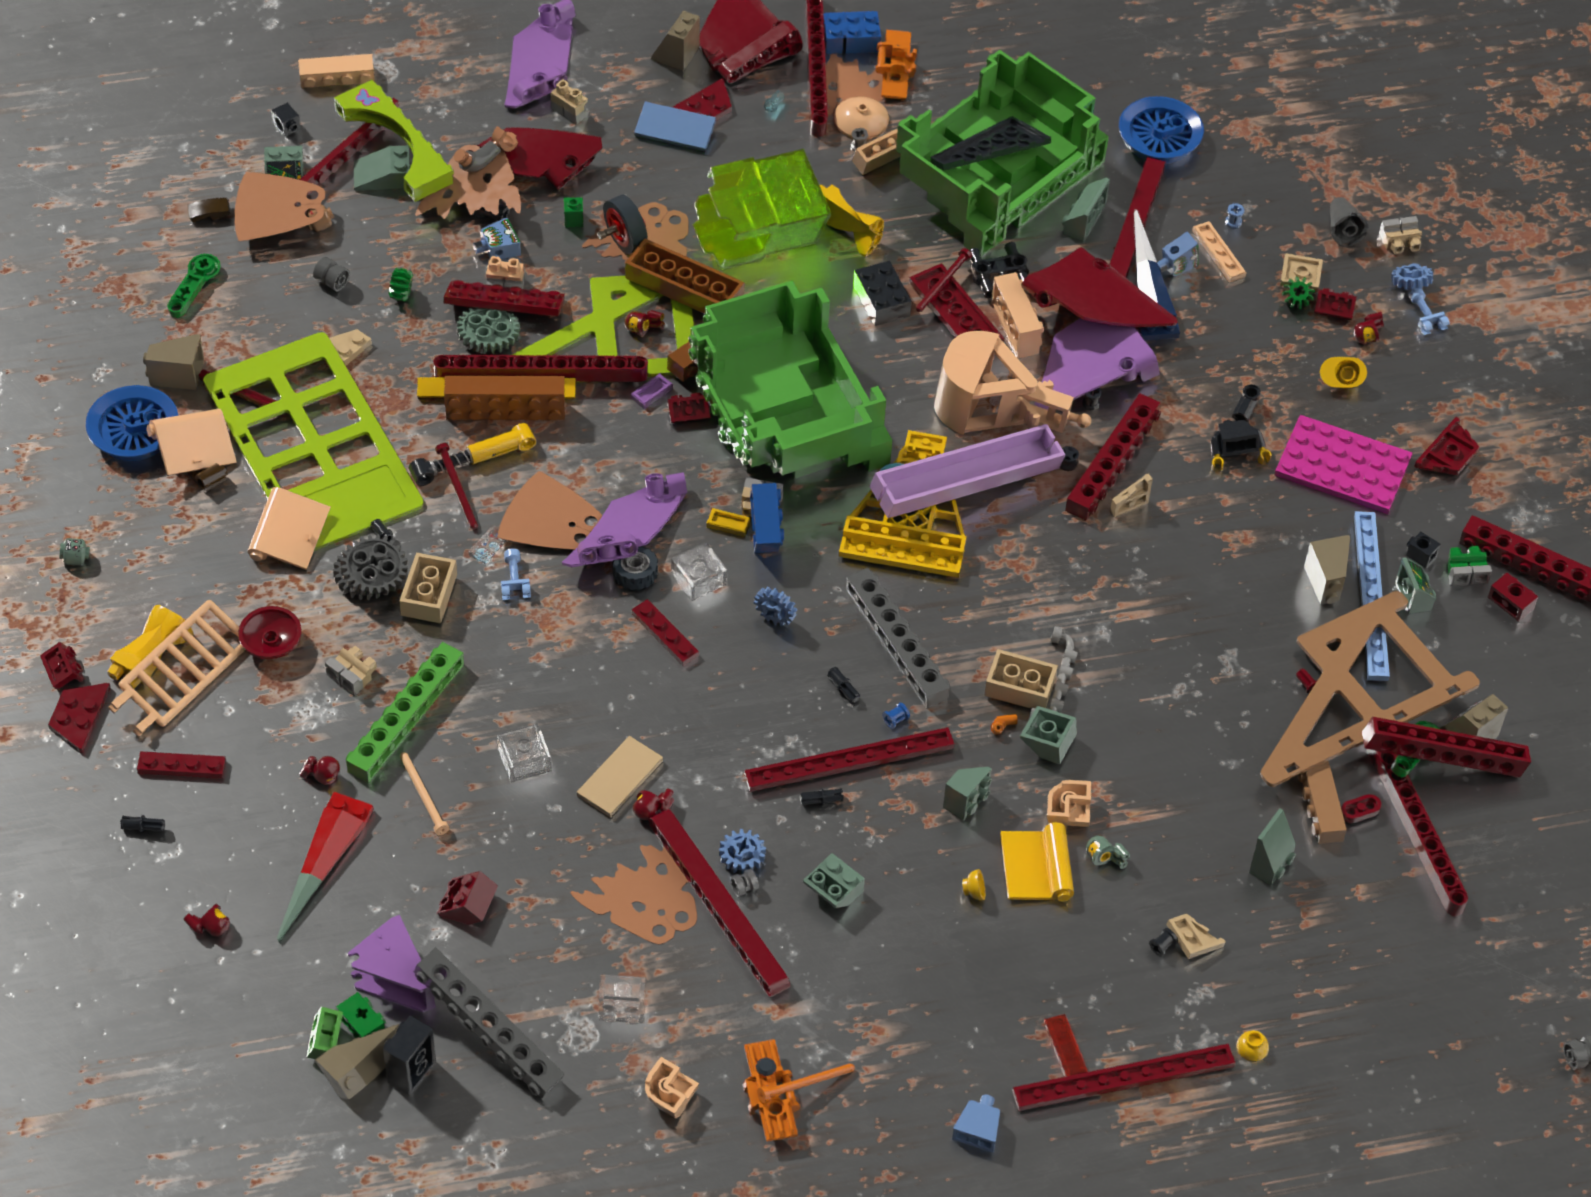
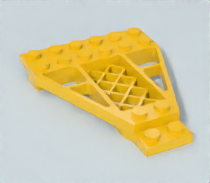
M908 430L905 445L899 451L898 457L893 463L907 464L943 454L947 437ZM870 490L849 516L847 515L839 557L959 578L967 536L964 534L955 499L949 500L952 512L939 510L936 504L921 511L915 510V514L909 517L906 513L901 514L900 516L903 520L898 523L893 519L894 517L887 518L884 514L882 522L858 517L866 506L881 508V500L877 501V499L873 498L875 495ZM928 513H930L929 520L925 517ZM920 518L923 523L916 526L913 521ZM940 518L955 521L959 535L932 530L934 519Z

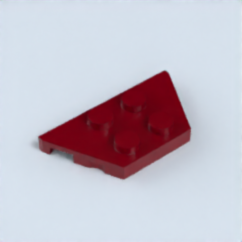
M722 78L672 107L716 117V121L732 112V105Z
M1455 417L1417 459L1414 467L1458 475L1478 453L1480 446L1471 438L1468 430H1464L1459 424L1460 419Z
M110 683L63 690L48 723L49 729L56 735H60L65 742H70L74 745L79 753H83L111 689Z

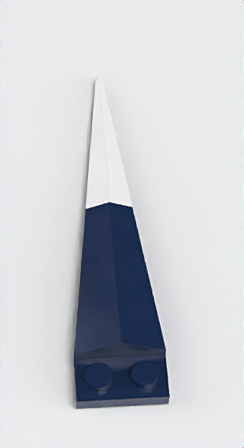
M1135 210L1137 287L1177 318L1138 211ZM1178 323L1175 326L1138 327L1140 336L1144 341L1180 337Z

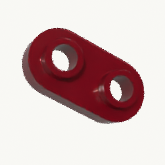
M1372 794L1346 801L1341 806L1344 821L1355 823L1376 816L1380 812L1382 803L1377 796Z

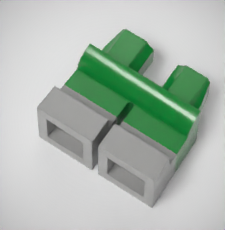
M1471 546L1468 548L1467 553L1462 554L1459 547L1451 548L1447 563L1450 586L1469 585V581L1470 585L1488 584L1492 569L1487 564L1486 552H1481L1479 546Z

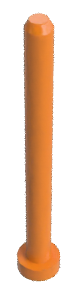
M849 1063L771 1088L766 1086L759 1087L757 1089V1096L761 1103H766L770 1101V1097L851 1073L855 1070V1067Z

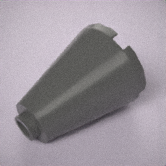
M1338 197L1330 203L1331 235L1334 241L1339 245L1349 244V246L1362 241L1367 235V228H1369L1366 218L1346 198Z

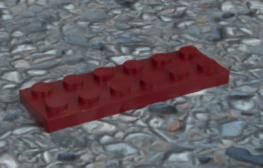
M940 263L909 277V283L923 299L947 269ZM953 276L928 304L954 337L970 331H987L999 334V338L1004 342L1005 338Z
M455 280L450 282L444 295L443 304L559 316L565 301V294L558 291L545 292L539 289H521L517 286L509 288L502 287L499 284L490 286L483 285L480 282L464 283V281Z

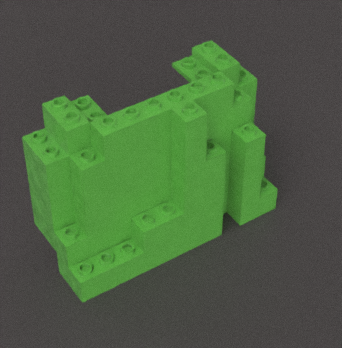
M998 50L987 58L986 67L979 73L978 90H975L971 96L963 99L960 104L951 108L941 118H937L933 124H931L932 111L929 109L924 114H920L917 119L910 115L905 120H901L897 126L896 151L901 154L900 173L927 192V201L948 215V221L965 233L964 247L968 250L978 248L981 257L1006 239L1007 225L1011 223L1019 229L1105 162L1109 136L1099 130L1100 119L1093 114L1095 97L1030 52L1014 60L1001 50ZM1011 116L1051 137V144L944 171L930 163L931 156Z
M793 280L708 305L705 306L704 323L691 327V336L688 337L690 343L688 352L690 359L694 360L698 366L697 385L702 387L705 400L710 402L713 415L718 417L720 426L718 436L720 441L725 443L727 449L734 447V454L737 459L740 458L743 466L750 464L752 468L766 464L767 467L770 466L773 473L780 471L781 475L792 472L794 478H798L842 463H846L847 467L861 463L865 465L868 472L891 464L892 438L884 426L886 399L879 386L871 388L869 400L828 327L830 300L822 287L800 294ZM813 407L806 410L811 411L810 414L795 415L799 419H795L790 415V413Z

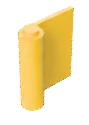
M1058 822L1050 823L1045 826L1043 831L1000 832L1008 900H1058L1064 902L1073 897L1074 888L1064 824Z

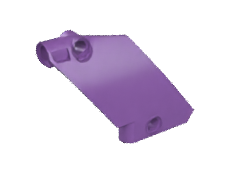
M562 0L553 5H541L538 8L539 17L513 37L511 68L505 107L515 109L550 94L556 89V84L561 80L567 81L565 74L567 73L573 17L576 16L571 0Z
M684 472L666 475V481L663 480L662 474H649L645 477V488L611 501L593 530L562 561V565L572 568L634 556L639 546L647 545L659 533L687 493Z

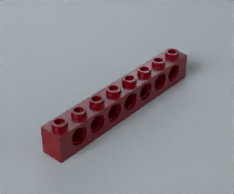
M1141 393L1138 394L1068 496L1065 511L1084 520H1087L1091 514H1095L1099 501L1105 499L1108 488H1112L1116 482V476L1123 473L1126 466L1125 463L1133 458L1135 448L1141 446L1144 435H1148L1152 429L1153 422L1159 420L1161 402Z
M1474 515L1470 517L1462 531L1459 544L1466 548L1479 546L1481 552H1486L1487 557L1591 603L1590 567Z
M1373 716L1362 731L1364 748L1515 777H1521L1531 764L1529 747L1527 745Z

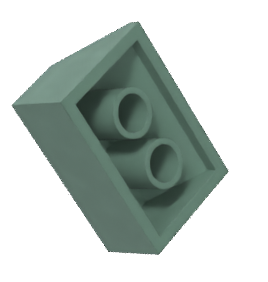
M1109 178L1089 183L1083 191L1079 192L1077 202H1073L1069 215H1065L1063 219V234L1085 241L1106 206Z

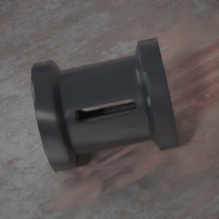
M1100 387L1094 390L1093 396L1091 395L1092 391L1085 393L1082 405L1087 410H1095L1099 407V398L1102 394Z
M1164 928L1160 936L1149 941L1151 950L1161 957L1171 945L1174 946L1178 943L1176 934L1169 928Z

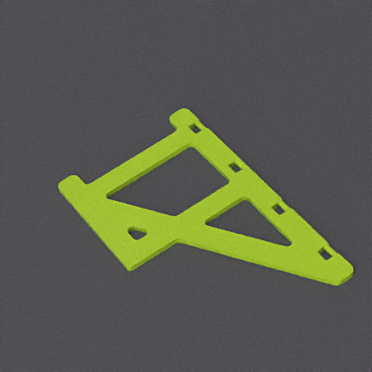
M625 276L591 278L592 313L513 355H553L593 334L596 337L598 356H617L614 322L664 295L630 281ZM612 294H626L617 300L611 298ZM671 299L678 349L689 342L688 337L691 336V327L694 326L691 307ZM667 358L647 359L648 377H655L658 374L662 376L674 375L667 370Z

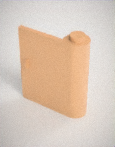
M221 409L151 420L149 425H147L149 437H152L153 440L158 439L167 476L207 469L216 463L223 466L237 463Z
M272 488L247 550L250 558L255 561H261L270 556L307 570L330 506L283 488Z

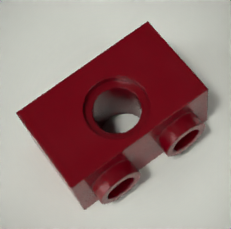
M1505 573L1491 585L1487 597L1518 622L1535 608L1538 596L1532 590L1525 587L1517 578L1509 573Z

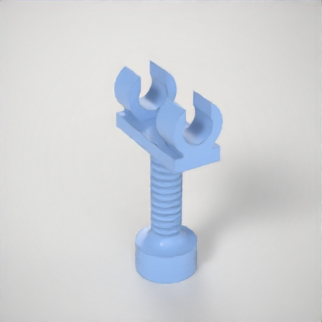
M1420 288L1412 290L1408 296L1412 303L1418 304L1425 316L1420 318L1418 323L1422 334H1430V330L1433 329L1432 325L1436 323L1440 330L1448 329L1447 325L1450 322L1445 313L1432 314L1424 301L1426 297L1424 291Z
M508 549L504 552V560L509 564L511 580L501 581L502 600L510 599V591L522 590L523 598H531L529 579H519L517 563L521 561L520 551L518 549Z

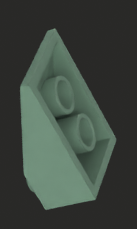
M409 145L389 146L354 160V191L404 189V176L410 169Z
M1279 808L1258 837L1249 870L1250 874L1269 885H1272L1276 879H1281L1285 872L1284 867L1286 864L1291 865L1296 856L1294 853L1296 843L1284 810Z

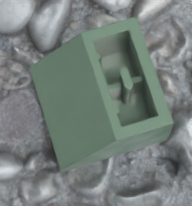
M978 767L957 770L946 783L943 808L962 820H965L969 814L973 815L980 801H985L990 794L989 785L992 781V769L990 767Z
M831 853L803 880V883L832 906L839 908L849 906L864 892L865 878Z

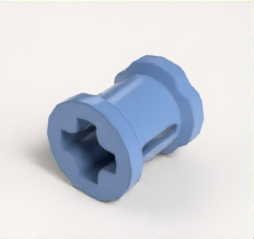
M1234 203L1228 206V217H1226L1225 223L1230 228L1235 229L1242 225L1241 216L1244 214V207Z

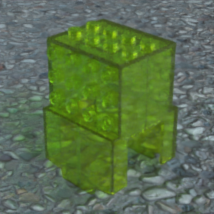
M799 149L757 160L751 157L711 167L707 177L713 178L714 185L708 189V194L697 197L694 205L698 221L693 223L692 226L703 252L713 254L722 270L763 260L766 255L817 243L831 216V211L805 150Z

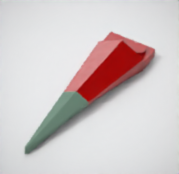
M333 792L326 808L323 809L278 933V942L283 939L333 866L365 828L374 810L373 805Z

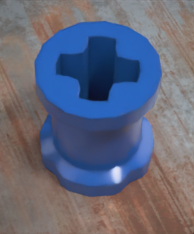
M900 702L891 711L883 712L882 716L886 725L893 729L902 720L910 719V712Z

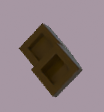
M211 198L188 204L189 219L194 223L209 216L214 221L229 215L230 206L228 198Z

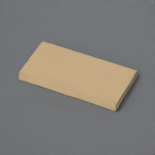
M628 736L577 791V797L611 818L662 763L663 757L633 737Z

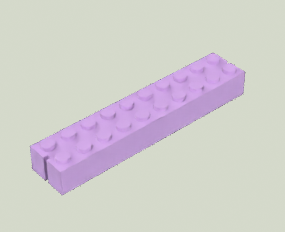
M1045 424L876 472L870 488L877 501L881 500L880 506L887 518H891L1059 469L1065 453L1058 441L1054 442L1055 436L1049 426Z

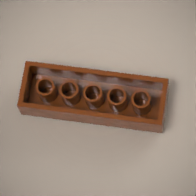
M644 239L625 262L626 279L704 314L705 306L744 295L745 282L648 239Z
M445 376L444 399L446 420H565V376Z

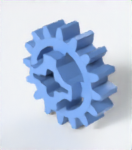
M1420 264L1403 265L1401 268L1397 267L1396 270H1392L1391 273L1393 285H1398V288L1404 287L1406 290L1422 289L1423 286L1428 287L1433 281L1432 269H1427V266L1420 267Z
M770 587L766 589L761 588L754 597L755 601L753 604L757 605L755 609L761 611L760 615L765 617L767 621L772 620L775 625L778 622L781 626H784V624L789 625L797 615V608L794 607L795 603L789 601L791 597L785 595L783 591L779 593L777 588L773 590Z
M740 829L739 834H736L733 830L731 837L725 835L724 841L720 842L719 856H721V863H726V869L732 867L733 873L741 870L743 874L747 869L753 870L754 866L760 868V863L765 861L766 847H764V840H759V834L752 836L751 830L747 834L744 833L743 829Z

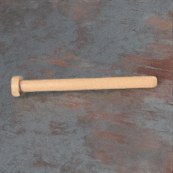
M402 752L400 759L435 824L433 829L436 835L447 833L450 829L448 823L442 821L407 753Z

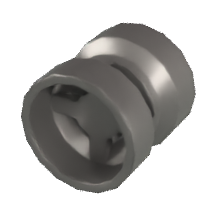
M752 869L744 871L742 875L736 874L730 877L732 888L738 897L744 895L746 891L759 889L758 879Z

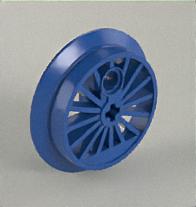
M1154 96L1139 99L1125 108L1119 120V131L1123 140L1132 153L1145 161L1147 157L1166 161V164L1177 162L1198 147L1204 134L1203 122L1197 112L1184 102L1169 97ZM1158 145L1160 146L1161 153L1156 152Z
M142 385L124 386L107 392L95 401L86 417V431L91 442L109 456L123 461H140L150 458L161 451L158 439L153 440L147 433L149 422L161 419L162 417L178 416V411L172 399L158 389ZM137 406L136 411L132 413L131 407ZM127 408L128 414L125 415L121 409ZM113 413H116L120 418H118V417H116V416H114V415H112V414H113ZM133 440H135L137 450H131ZM139 440L145 445V448H140Z

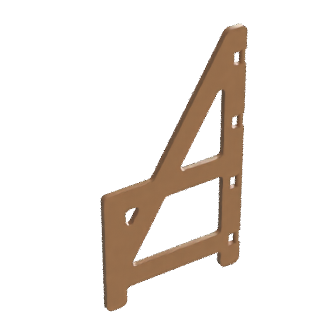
M1400 591L1391 592L1297 637V644L1319 668L1322 674L1263 766L1260 776L1270 787L1282 784L1300 773H1304L1345 753V751L1364 744L1362 731L1372 716L1396 721L1394 717L1402 713L1405 717L1397 721L1407 723L1451 702L1461 695L1476 690L1480 685V680L1471 671H1465L1457 676H1452L1396 614V612L1408 606V599ZM1377 627H1381L1433 686L1386 710H1382L1349 672ZM1335 641L1341 643L1336 651H1331L1327 647V645ZM1452 688L1457 689V692L1451 695L1447 692ZM1337 693L1343 696L1363 720L1309 747L1304 746L1314 726L1333 696ZM1349 739L1351 743L1342 747L1341 742ZM1293 765L1297 768L1290 773L1286 770Z

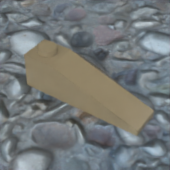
M398 1024L373 1032V1034L353 1039L345 1044L333 1046L315 1060L338 1097L352 1098L385 1068L383 1046L389 1038L392 1039L396 1034Z

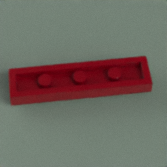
M648 599L631 609V614L682 666L699 657V651Z
M140 751L137 773L223 779L226 757Z

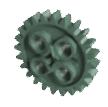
M475 307V310L469 308L468 312H463V316H459L457 335H459V340H463V345L469 344V349L475 347L476 352L483 349L484 353L490 350L493 354L496 349L502 352V348L508 350L509 345L514 346V341H518V336H520V322H518V317H514L513 312L508 313L505 310Z

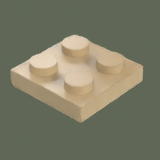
M1285 253L1280 286H1284V284L1289 285L1288 279L1290 278L1295 282V277L1299 276L1301 282L1305 277L1307 278L1305 284L1312 282V286L1309 289H1315V292L1318 293L1323 260Z

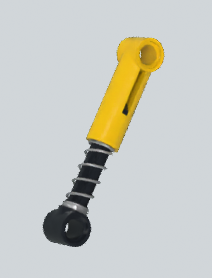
M521 423L513 427L509 432L468 445L464 452L460 450L458 454L452 453L450 458L454 467L458 465L461 467V464L467 462L469 464L471 462L474 465L518 449L528 451L535 446L537 441L528 424ZM418 458L409 464L408 469L418 486H426L434 480V476L438 472H445L446 467L442 459L434 462Z

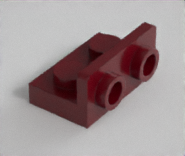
M1323 288V290L1318 291L1314 313L1352 320L1357 296H1353L1349 292L1335 293L1332 289Z
M702 393L690 394V397L674 395L671 396V399L667 400L670 424L710 419L708 401L705 400Z
M58 642L40 655L51 684L57 690L74 678L79 682L84 680L81 673L83 669L75 659L76 653L74 649L61 642Z

